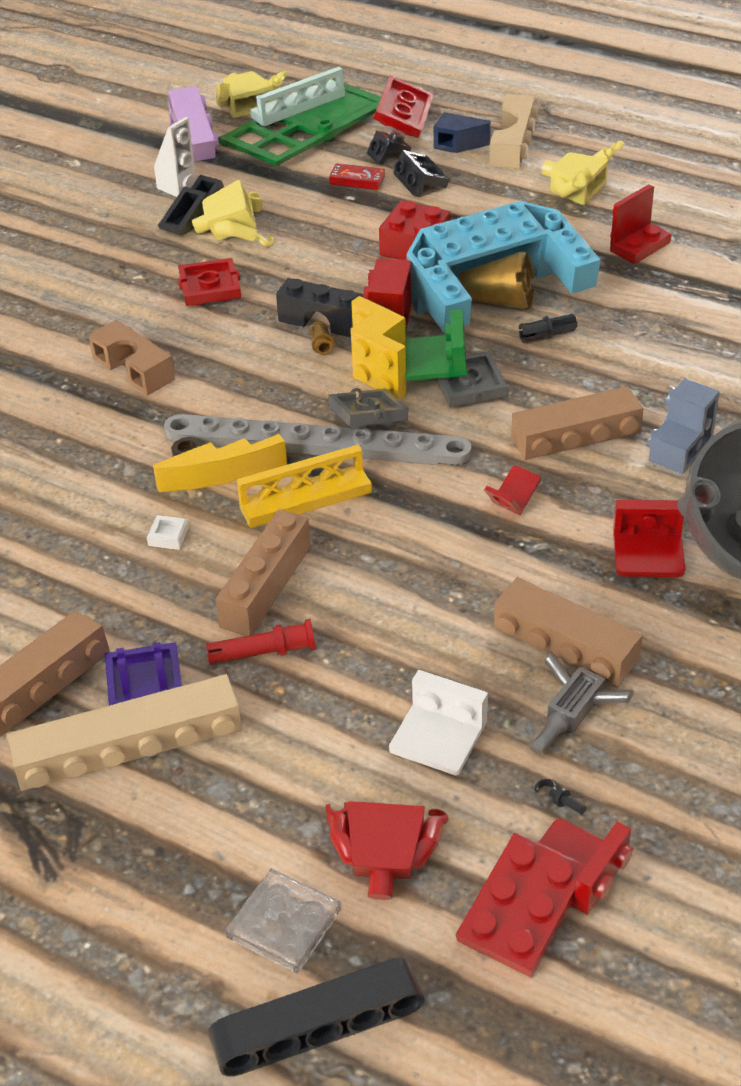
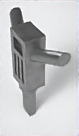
M551 651L546 658L545 664L563 688L548 705L547 725L530 745V750L543 755L558 734L566 730L573 733L595 704L628 703L632 698L634 690H604L606 678L581 666L571 676Z

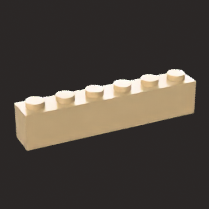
M227 674L6 733L19 787L21 791L67 778L78 777L103 768L114 767L135 759L153 756L178 747L189 746L214 737L225 736L242 730L239 706Z

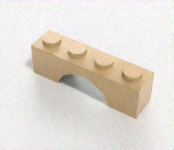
M505 95L502 104L501 128L503 129L493 132L490 142V166L520 169L522 159L527 158L528 146L531 144L532 133H534L535 121L538 119L539 106H535V96Z

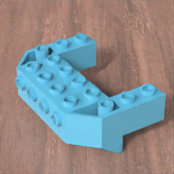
M518 201L420 229L407 252V260L411 261L412 304L417 314L428 311L444 333L445 323L451 322L450 310L462 309L464 326L470 325L472 298L457 279L462 271L518 252H526L530 255L534 275L537 279L555 273L569 292L573 294L596 287L600 259L559 210Z

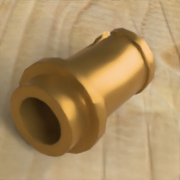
M315 321L313 322L314 328L311 325L309 327V332L313 339L311 343L312 348L320 355H327L334 348V339L328 333V327L325 322Z

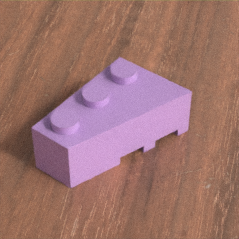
M197 86L169 90L170 126L184 117L189 118L194 162L215 158V147H219L216 131L212 132L211 130L213 128L211 115L205 112L207 110L205 96H200Z

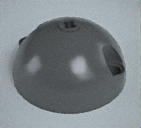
M741 423L721 430L702 447L689 471L685 492L679 497L677 506L680 513L687 519L693 538L707 558L718 568L740 580Z

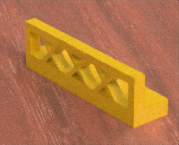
M359 444L236 479L240 510L250 529L268 524L278 509L299 515L372 493V484L363 470L362 449ZM353 458L354 466L343 469L338 468L344 460ZM324 468L319 476L308 477L313 469ZM294 477L288 485H277L282 478ZM257 485L263 486L259 493L247 496L246 488Z

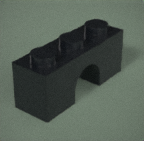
M287 278L276 293L278 322L305 327L313 314L319 312L328 319L330 333L351 338V329L353 328L352 301L358 296L363 297V294L352 290L329 287L325 284H315L300 279Z

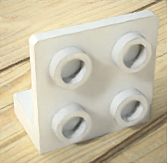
M418 670L412 679L413 705L389 745V752L452 775H459L487 723L488 692Z

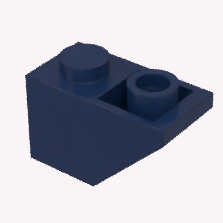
M444 112L433 126V149L460 153L489 146L490 120Z

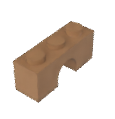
M117 319L89 334L93 358L109 370L126 364L129 383L147 396L175 380L174 360L171 354L153 344L149 339H145L131 327H127Z

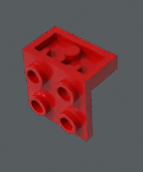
M651 184L614 204L612 210L610 252L633 264L638 263L671 242V233L651 223L654 186Z

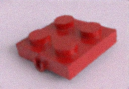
M233 258L178 265L180 277L178 278L180 290H183L186 306H198L210 302L242 298L239 281H241L239 269H235Z

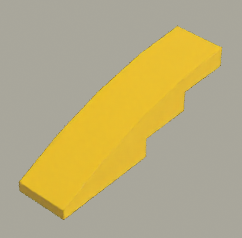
M280 434L250 445L244 438L218 449L211 442L154 464L157 489L159 492H169L221 485L237 481L236 479L285 466L287 465L285 440Z

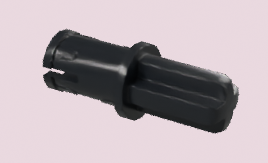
M574 314L554 318L544 316L539 321L519 324V336L523 343L544 337L552 339L553 335L575 331L578 324Z

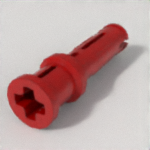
M306 619L303 624L282 627L281 624L275 625L276 627H272L273 631L211 643L207 642L206 650L208 651L209 665L277 652V655L286 656L288 651L309 648L311 651L316 650L311 619Z

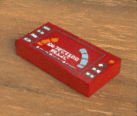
M336 163L329 175V184L379 190L385 178V169Z

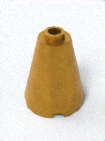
M518 252L459 273L457 279L471 296L472 302L518 309H530L533 306L535 288H531V279H534V270L529 253Z

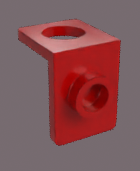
M514 465L499 490L486 485L484 491L493 503L521 515L539 485L541 478L539 475Z

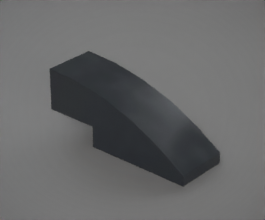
M200 174L191 188L184 186L158 224L159 229L178 235H183L193 230L192 220L204 215L202 201L225 188L222 180Z

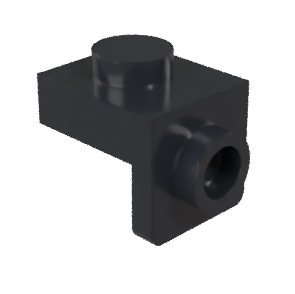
M376 130L369 144L367 154L377 163L383 164L389 152L401 155L402 150L410 152L412 147L404 142L405 137L399 133L392 131L391 134Z

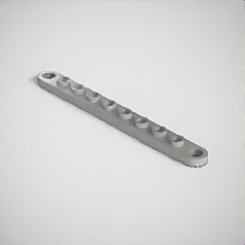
M186 414L173 415L164 423L165 435L173 443L181 438L192 437L198 439L202 445L211 442L215 447H223L245 438L252 445L280 434L285 440L286 453L323 455L359 444L362 449L363 459L429 465L445 463L449 466L451 464L462 466V463L466 464L467 461H470L471 443L467 439L457 436ZM179 425H181V428L185 426V429L175 430L176 426L177 428H180ZM453 448H455V450H457V448H458V451H460V450L462 449V452L452 453V452H450V450L452 451Z

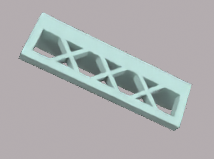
M336 67L257 96L258 107L250 109L251 118L262 126H266L344 97L343 69ZM334 76L336 77V82L333 81L332 79L329 80L330 78H332V77H334ZM275 99L274 101L265 104V102Z

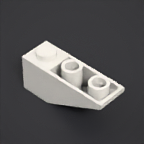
M184 117L168 127L154 165L157 189L176 197L184 186L191 188L196 181L188 117Z

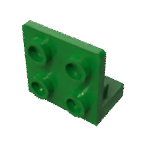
M462 309L450 310L451 322L445 323L446 335L406 339L407 381L467 376L466 340Z

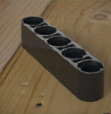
M394 958L225 1016L209 1027L208 1036L220 1072L224 1076L234 1077L408 1016L420 1009L424 1004L425 998L408 960L405 958Z

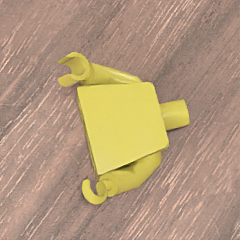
M253 71L242 74L231 73L222 80V84L215 85L217 91L216 104L219 107L227 106L232 118L251 114L250 109L258 107L256 97L278 89L288 73L282 71L277 75H273L270 80L262 78Z
M618 141L611 148H603L593 156L570 152L558 163L546 160L542 168V174L551 177L550 189L553 193L560 195L562 198L585 205L606 184L608 161L612 159V154L616 150L622 148L624 143Z
M240 179L205 198L202 201L204 215L192 220L193 227L198 235L211 230L216 240L238 237L254 242L256 239L264 246H271L274 243L272 236H268L269 241L263 238L262 234L257 233L253 212H260L262 210V200L257 192L247 194Z

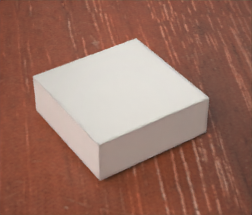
M156 515L147 535L148 546L180 550L189 529L188 519Z

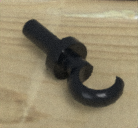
M545 778L535 784L536 792H539V789L543 786L552 787L549 791V796L553 797V803L556 806L563 807L566 805L581 815L585 813L587 807L570 797V791L564 787L559 788L554 780Z

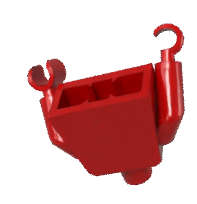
M348 801L344 802L342 810L333 811L330 804H326L330 840L342 862L353 866L354 875L369 877L368 897L376 900L392 899L394 879H410L412 870L420 869L425 865L438 847L443 825L449 820L446 812L440 809H430L428 815L431 817H428L424 822L425 806Z

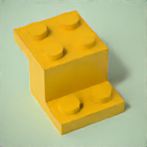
M358 296L352 301L353 328L351 329L353 378L375 389H387L400 400L406 395L405 317Z

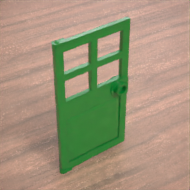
M344 83V97L280 120L279 122L288 126L277 132L264 128L255 120H251L218 137V142L225 147L230 146L278 166L321 142L333 140L334 136L342 133L343 130L375 114L381 96ZM298 129L315 135L304 142L287 137V135ZM250 131L265 137L254 144L237 139ZM274 142L291 147L279 155L262 149Z

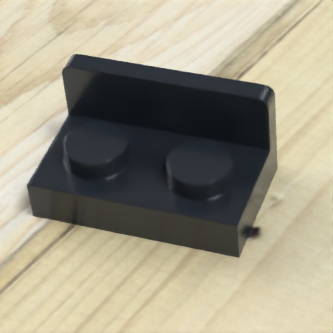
M402 150L399 159L395 163L393 174L415 197H420L424 186L435 189V187L446 188L450 181L427 155Z

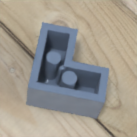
M687 378L676 388L673 387L666 398V405L669 407L664 423L658 430L654 429L648 439L647 445L650 447L649 461L683 475L695 461L702 447L713 437L720 391Z

